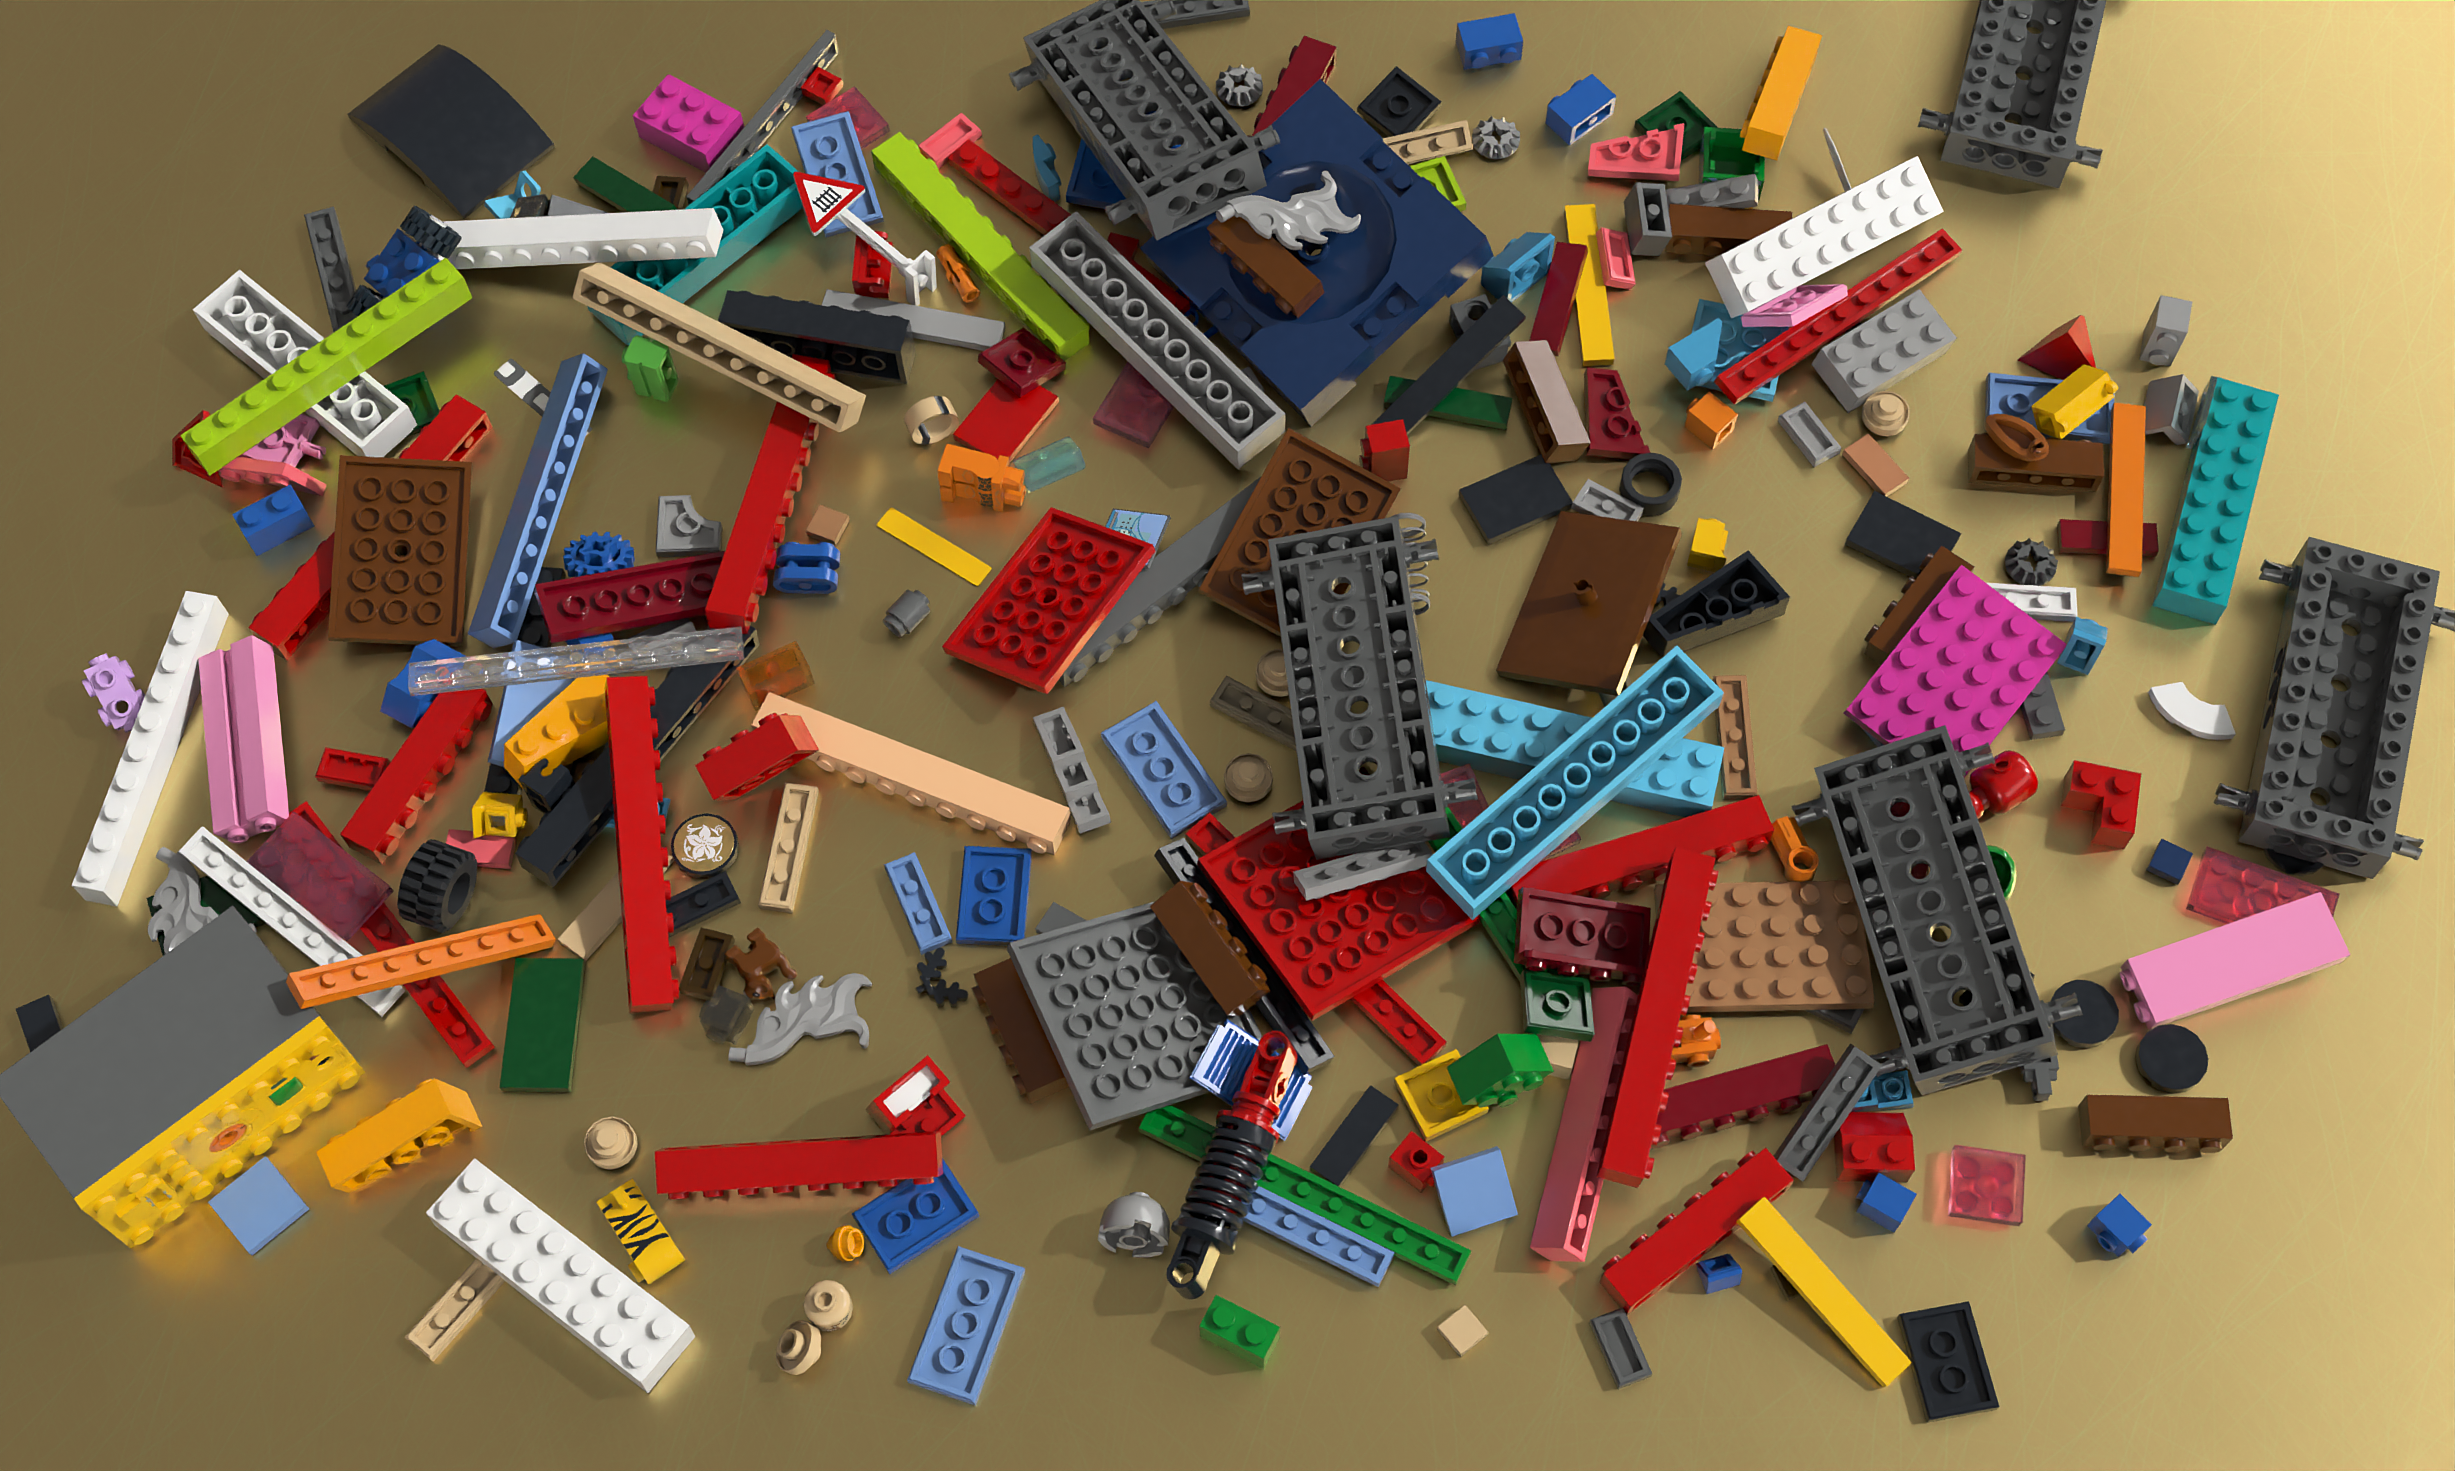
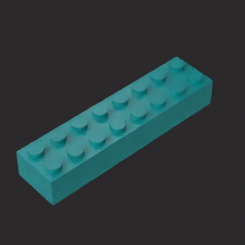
M766 144L685 208H714L723 228L716 257L616 262L610 268L683 304L803 208L793 177V173L799 171ZM587 306L588 310L626 345H630L632 338L636 335H644Z
M2219 377L2215 378L2205 397L2206 403L2203 415L2206 418L2211 394L2216 382L2207 421L2202 431L2199 429L2198 434L2200 435H2198L2191 451L2152 603L2154 607L2215 625L2227 608L2279 394Z

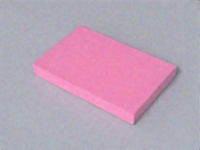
M1844 284L1800 285L1744 313L1741 316L1742 326H1795L1847 297V286Z

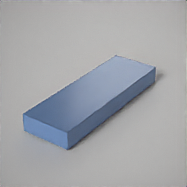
M914 852L884 864L886 873L921 955L952 943V937L916 853Z

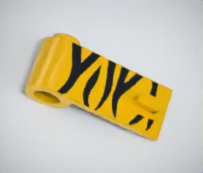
M633 1178L596 1201L632 1258L633 1262L628 1264V1267L638 1283L645 1279L648 1284H651L685 1261Z

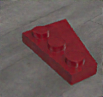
M1587 367L1584 373L1586 431L1591 442L1587 447V455L1632 459L1639 454L1651 453L1648 445H1644L1640 435L1642 430L1639 422L1634 420L1629 408L1630 400L1618 370Z

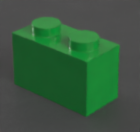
M1215 1295L1199 1325L1200 1337L1262 1369L1265 1368L1280 1339L1279 1326L1218 1295Z

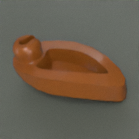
M1992 414L1986 417L1984 424L1986 432L2009 455L2024 461H2037L2044 459L2048 455L2049 445L2045 437L2030 423L2007 414Z

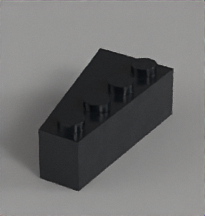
M1748 550L1653 613L1649 618L1643 637L1663 658L1676 646L1684 652L1785 614L1790 596Z

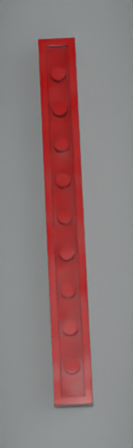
M970 139L948 157L950 166L1043 235L1049 233L1071 216L1069 212ZM1113 246L1183 315L1190 309V302Z
M1943 228L1847 290V297L1792 326L1719 374L1714 381L1715 384L1734 405L1959 257L1962 249Z
M305 801L289 813L290 821L281 825L377 952L415 944L308 802ZM440 975L403 984L466 1069L495 1048Z
M1210 812L1185 833L1186 840L1203 856L1236 838ZM1384 980L1350 999L1418 1066L1431 1061L1446 1047L1447 1041Z

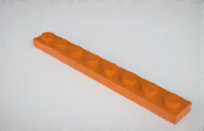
M541 914L289 973L286 984L300 1009H305L552 948L556 938Z

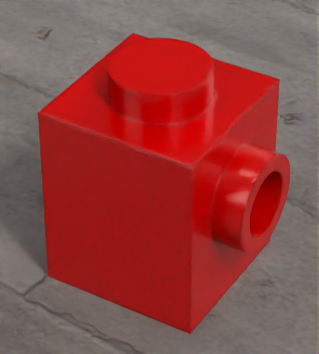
M1411 1131L1389 1157L1388 1168L1422 1193L1428 1185L1432 1188L1435 1186L1431 1168L1443 1164L1445 1156Z

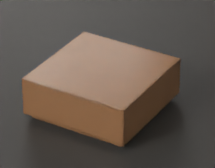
M819 505L806 529L807 536L836 546L850 521L849 516Z

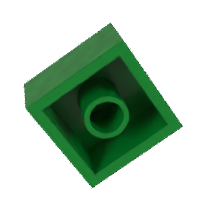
M1496 1034L1447 1066L1462 1104L1478 1105L1480 1108L1491 1104H1498L1499 1107L1511 1105L1518 1100V1094L1524 1090L1529 1091L1541 1086L1544 1083L1543 1078L1554 1072L1537 1034Z

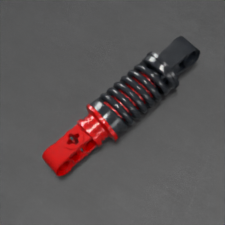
M1270 1031L1261 1037L1252 1062L1245 1072L1242 1087L1233 1096L1232 1102L1234 1104L1232 1109L1218 1111L1216 1117V1127L1218 1128L1213 1129L1210 1134L1211 1141L1206 1144V1153L1202 1155L1200 1159L1201 1165L1195 1171L1196 1178L1191 1181V1190L1185 1196L1186 1203L1181 1206L1180 1216L1171 1225V1230L1181 1238L1167 1268L1166 1276L1169 1283L1185 1299H1196L1206 1291L1219 1254H1234L1235 1244L1238 1239V1231L1236 1230L1243 1227L1241 1218L1248 1214L1246 1205L1252 1203L1253 1196L1251 1193L1258 1189L1256 1181L1262 1178V1168L1267 1166L1268 1155L1273 1151L1280 1137L1279 1133L1272 1128V1124L1279 1117L1281 1110L1278 1106L1286 1093L1289 1078L1297 1063L1296 1050L1287 1036L1280 1031ZM1284 1048L1281 1054L1272 1056L1275 1050ZM1193 1272L1192 1279L1187 1283L1181 1284L1182 1278L1187 1273Z

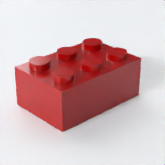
M777 713L769 714L758 721L760 726L749 732L746 729L730 738L732 743L723 749L721 746H717L702 755L704 760L697 763L695 767L713 800L738 799L819 751L802 717L788 715L787 713L777 715Z

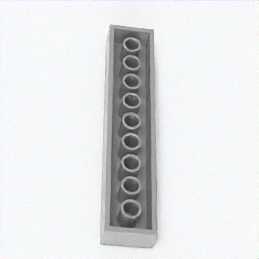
M1077 211L1029 247L1032 267L1238 470L1285 432V413Z

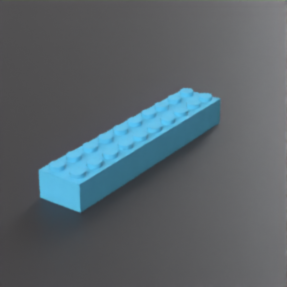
M1678 646L1674 647L1428 858L1426 872L1473 920L1720 706L1724 692Z
M1426 680L1438 761L1520 780L1592 719V717ZM1682 738L1610 801L1684 818L1711 810L1725 747Z

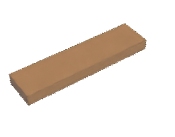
M1746 675L1713 676L1712 681L1724 692L1720 706L1715 710L1718 746L1725 747L1720 767L1723 800H1744L1758 795Z

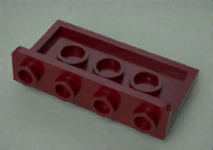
M1522 887L1518 890L1514 963L1523 964L1525 969L1531 971H1545L1546 968L1558 970L1559 975L1577 976L1581 973L1590 975V979L1594 981H1610L1613 978L1622 980V984L1626 986H1640L1649 950L1651 908Z

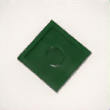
M1681 91L1637 119L1634 126L1642 135H1646V131L1658 129V132L1674 129V125L1684 123L1681 161L1700 148L1704 127L1718 128Z
M424 371L384 385L388 391L409 407L417 423L411 433L405 438L420 433L423 427L429 425L439 414L440 410Z
M1523 969L1520 975L1524 1032L1591 1042L1595 1033L1589 979Z

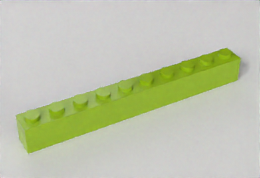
M898 132L871 150L874 169L946 244L953 245L959 258L968 265L976 276L1038 340L1064 361L1090 343L1088 331L1090 326L1087 320L1081 314L1076 315L1073 312L1070 304L1060 294L1057 295L1051 289V285L1032 269V265L1023 254L1018 255L1013 249L1010 240L1005 235L1000 236L995 231L990 219L985 215L981 216L976 211L970 198L967 196L963 197L957 191L954 182L949 177L944 178L939 173L934 161L931 158L926 159L912 139L907 140L901 132Z
M444 258L180 435L205 471L212 475L472 299L464 277L447 258Z

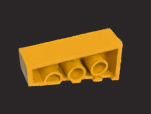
M596 661L504 744V768L521 787L522 785L518 779L522 775L526 776L541 759L546 758L549 762L547 767L541 772L542 776H548L560 764L566 766L607 743L608 730L604 687L609 676Z
M428 1079L419 1083L415 1090L405 1097L390 1101L381 1112L358 1121L356 1127L352 1130L332 1137L327 1141V1145L316 1151L331 1187L350 1193L391 1173L390 1165L394 1163L398 1165L411 1163L422 1157V1149L437 1144L443 1147L455 1141L453 1134L467 1127L470 1132L481 1128L482 1125L467 1092L438 1079Z

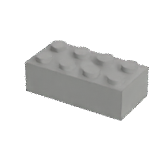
M1919 289L1823 347L1812 362V366L1847 413L1864 404L1872 394L1889 389L1946 354L1957 337Z

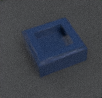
M2161 839L2146 870L2178 885L2193 853Z

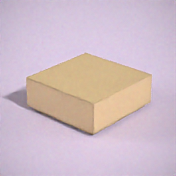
M1466 1305L1461 1307L1437 1328L1460 1357L1488 1335V1331Z

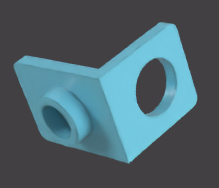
M520 171L514 194L485 200L484 205L496 219L532 216L536 210L541 187L526 171ZM525 183H527L531 189L530 199L526 196L524 192Z

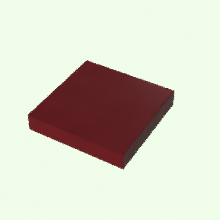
M1024 327L978 354V363L1019 397L1058 375L1066 367V362Z

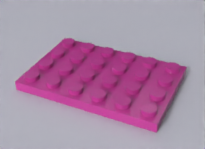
M1961 565L1843 714L1884 745L1946 725L1954 750L1958 749V752L1983 745L1986 742L1990 745L2063 652L2067 644Z

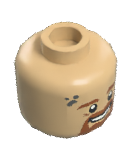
M824 1280L817 1282L810 1287L804 1298L803 1306L807 1318L821 1331L832 1332L839 1330L847 1324L852 1316L853 1305L851 1297L844 1286L836 1281Z

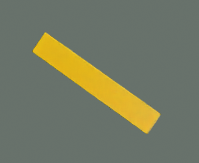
M1595 204L1565 205L1564 217L1567 242L1587 245L1588 247L1587 258L1575 297L1582 366L1614 365L1615 358L1606 287L1603 282L1596 232L1598 231Z
M1765 1197L1758 1200L1736 1221L1882 1387H1887L1912 1363Z

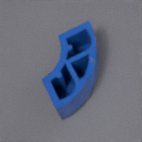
M435 639L415 646L404 669L396 678L387 683L380 712L411 728L416 727L452 674L460 678L463 677L464 669L462 665L466 655Z

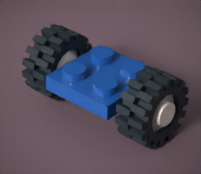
M414 205L400 225L402 230L397 229L364 277V280L378 292L376 293L373 289L360 285L347 303V308L355 315H361L440 262L427 251L428 248L448 259L462 237L452 230L451 227L444 224V222Z

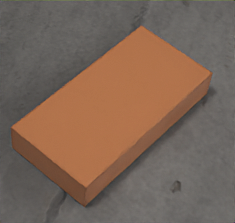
M1869 434L1857 440L1843 451L1842 455L1868 484L1876 492L1886 497L1905 486L1909 481V477Z

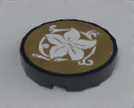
M704 813L694 815L679 825L673 834L671 851L673 859L680 870L690 877L712 878L727 871L735 862L739 843L736 831L729 821L719 815Z

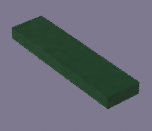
M593 156L573 177L578 185L624 213L677 210L674 204Z
M1390 376L1383 407L1389 408L1416 380ZM1455 388L1428 416L1506 430L1513 398Z

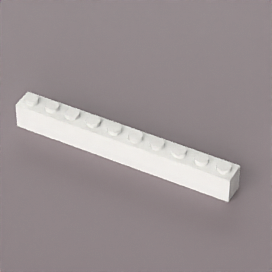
M714 208L444 222V224L451 227L452 230L462 237L448 258L449 262L456 269L716 257L723 233V228ZM427 249V251H429L439 261L445 258L437 253H434L433 251H431V249Z
M186 591L71 885L86 901L111 906H118L201 688L198 658L215 651L229 615L217 596Z

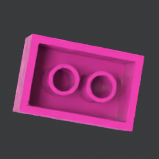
M669 74L633 114L640 138L705 173L744 128L741 112Z

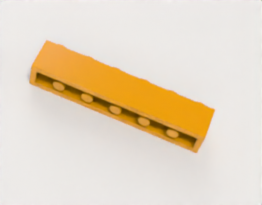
M1788 26L1784 37L1778 36L1774 50L1770 55L1767 69L1765 68L1761 83L1757 88L1754 101L1751 103L1747 119H1745L1740 133V137L1745 138L1742 151L1778 160L1816 60L1822 35Z

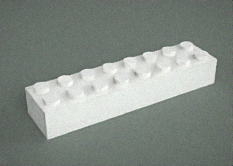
M1918 156L1744 242L1705 262L1732 319L1767 303L1944 211Z
M238 270L193 309L205 331L264 379L324 339L241 270ZM365 371L305 411L310 417L316 418L324 429L357 456L384 457L410 434L417 425L409 407Z
M475 1158L426 1212L437 1228L475 1258L482 1261L484 1265H487L496 1274L501 1276L504 1281L647 1393L650 1392L695 1338L689 1324Z

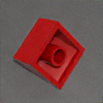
M1850 1112L1834 1135L1837 1181L1865 1182L1867 1179L1873 1182L1879 1172L1895 1182H1908L1915 1171L1913 1135L1904 1113Z

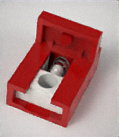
M928 1055L876 1097L865 1109L885 1134L941 1131V1136H943L966 1116L944 1090L950 1081Z

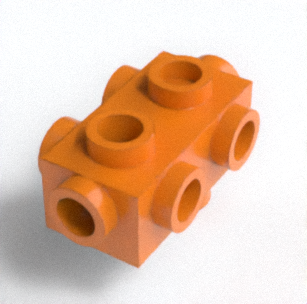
M1700 1015L1682 1017L1678 1024V1027L1683 1028L1682 1039L1678 1048L1673 1047L1671 1059L1676 1060V1063L1688 1062V1066L1693 1068L1709 1064V1059H1714L1717 1049L1721 1048L1718 1028H1716L1711 1017L1701 1018Z

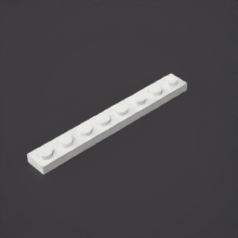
M203 826L179 850L182 856L318 966L363 956ZM398 985L357 995L356 997L382 1017L405 990Z

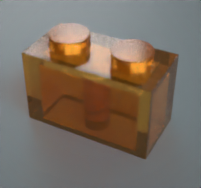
M797 641L736 668L741 684L755 711L761 708L769 692L785 698L815 684L810 666Z

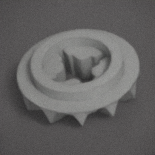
M1242 63L1237 68L1229 65L1227 71L1220 72L1219 78L1216 81V92L1219 98L1232 106L1250 105L1259 99L1263 91L1261 74H1257L1253 67L1249 69L1244 68ZM1241 80H1245V87L1239 85L1234 89V81L1239 83Z
M1491 116L1487 121L1480 120L1478 126L1473 129L1472 143L1481 155L1491 159H1502L1512 155L1517 150L1520 143V131L1515 128L1514 122H1507L1504 116L1500 120L1494 119ZM1493 131L1501 136L1500 144L1492 136Z

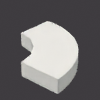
M2183 682L2150 688L2148 694L2157 710L2170 723H2176L2180 727L2192 732L2191 735L2213 740L2233 739L2236 733L2225 705H2211L2198 700L2189 693Z

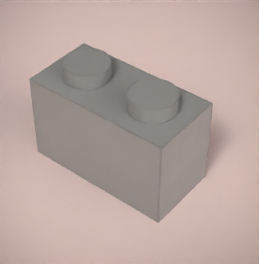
M2160 296L2144 329L2139 360L2147 361L2154 365L2171 366L2188 333L2192 301Z

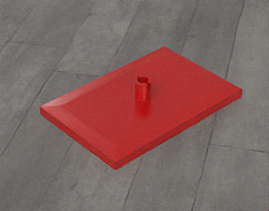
M1051 507L943 644L942 648L945 654L1048 694L1156 552L1154 546L1151 543Z

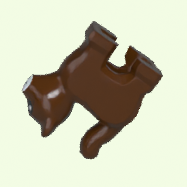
M756 928L747 935V939L751 942L748 947L751 951L744 953L735 945L725 953V957L732 966L737 968L739 975L745 980L743 994L748 1000H764L766 998L774 1000L775 994L772 984L765 975L779 968L785 978L793 980L796 978L797 972L790 967L789 960L780 951L778 946L768 940L759 928Z

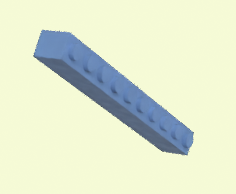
M584 353L561 361L468 631L469 635L493 649L517 641L608 371L606 367Z

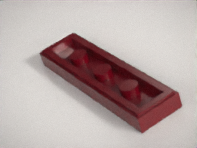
M1557 242L1529 341L1547 340L1552 353L1558 357L1587 258V245Z

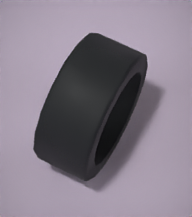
M1639 454L1630 459L1623 468L1619 487L1620 495L1643 507L1642 515H1662L1672 509L1678 500L1682 483L1681 473L1673 460L1662 454ZM1642 472L1658 473L1668 481L1669 490L1666 494L1659 497L1643 496L1633 488L1632 479L1635 475Z

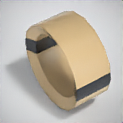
M933 396L920 400L904 416L906 427L913 441L923 445L932 444L948 437L957 428L959 423L950 400L943 396ZM936 415H939V416L936 417L935 419H933V420H931V421H928V422H926V423H923V422L926 421L927 419H929V418H931V417H934V416H936Z

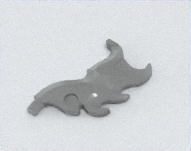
M1323 171L1320 178L1325 184L1324 188L1292 195L1288 202L1282 203L1263 196L1248 195L1229 200L1226 206L1216 211V217L1220 222H1224L1233 216L1236 218L1241 217L1262 237L1270 239L1274 233L1283 246L1292 250H1302L1303 247L1302 243L1295 241V239H1304L1311 243L1324 244L1327 243L1328 238L1320 235L1321 232L1350 233L1358 228L1361 221L1360 214L1350 218L1339 210L1335 200L1337 186L1328 171Z
M162 847L157 852L156 858L168 864L170 870L168 877L155 892L152 906L160 910L150 919L148 934L152 942L157 941L158 933L164 932V952L167 954L218 917V915L211 907L201 906V881L198 872L190 861L182 856L179 851L174 853ZM250 923V927L256 933L257 928L254 926V924Z
M852 973L840 977L835 984L827 988L818 986L824 979L822 975H818L806 982L802 989L795 994L790 993L794 986L792 980L783 984L776 993V1010L771 1011L770 1008L765 1007L757 1021L756 1038L752 1045H748L747 1048L730 1047L729 1061L745 1062L746 1066L764 1064L784 1055L804 1035L820 1039L846 1031L857 1033L860 1046L864 1049L867 1048L869 1045V1029L865 1020L858 1016L855 1007V994L861 986L871 987L872 983L864 975Z

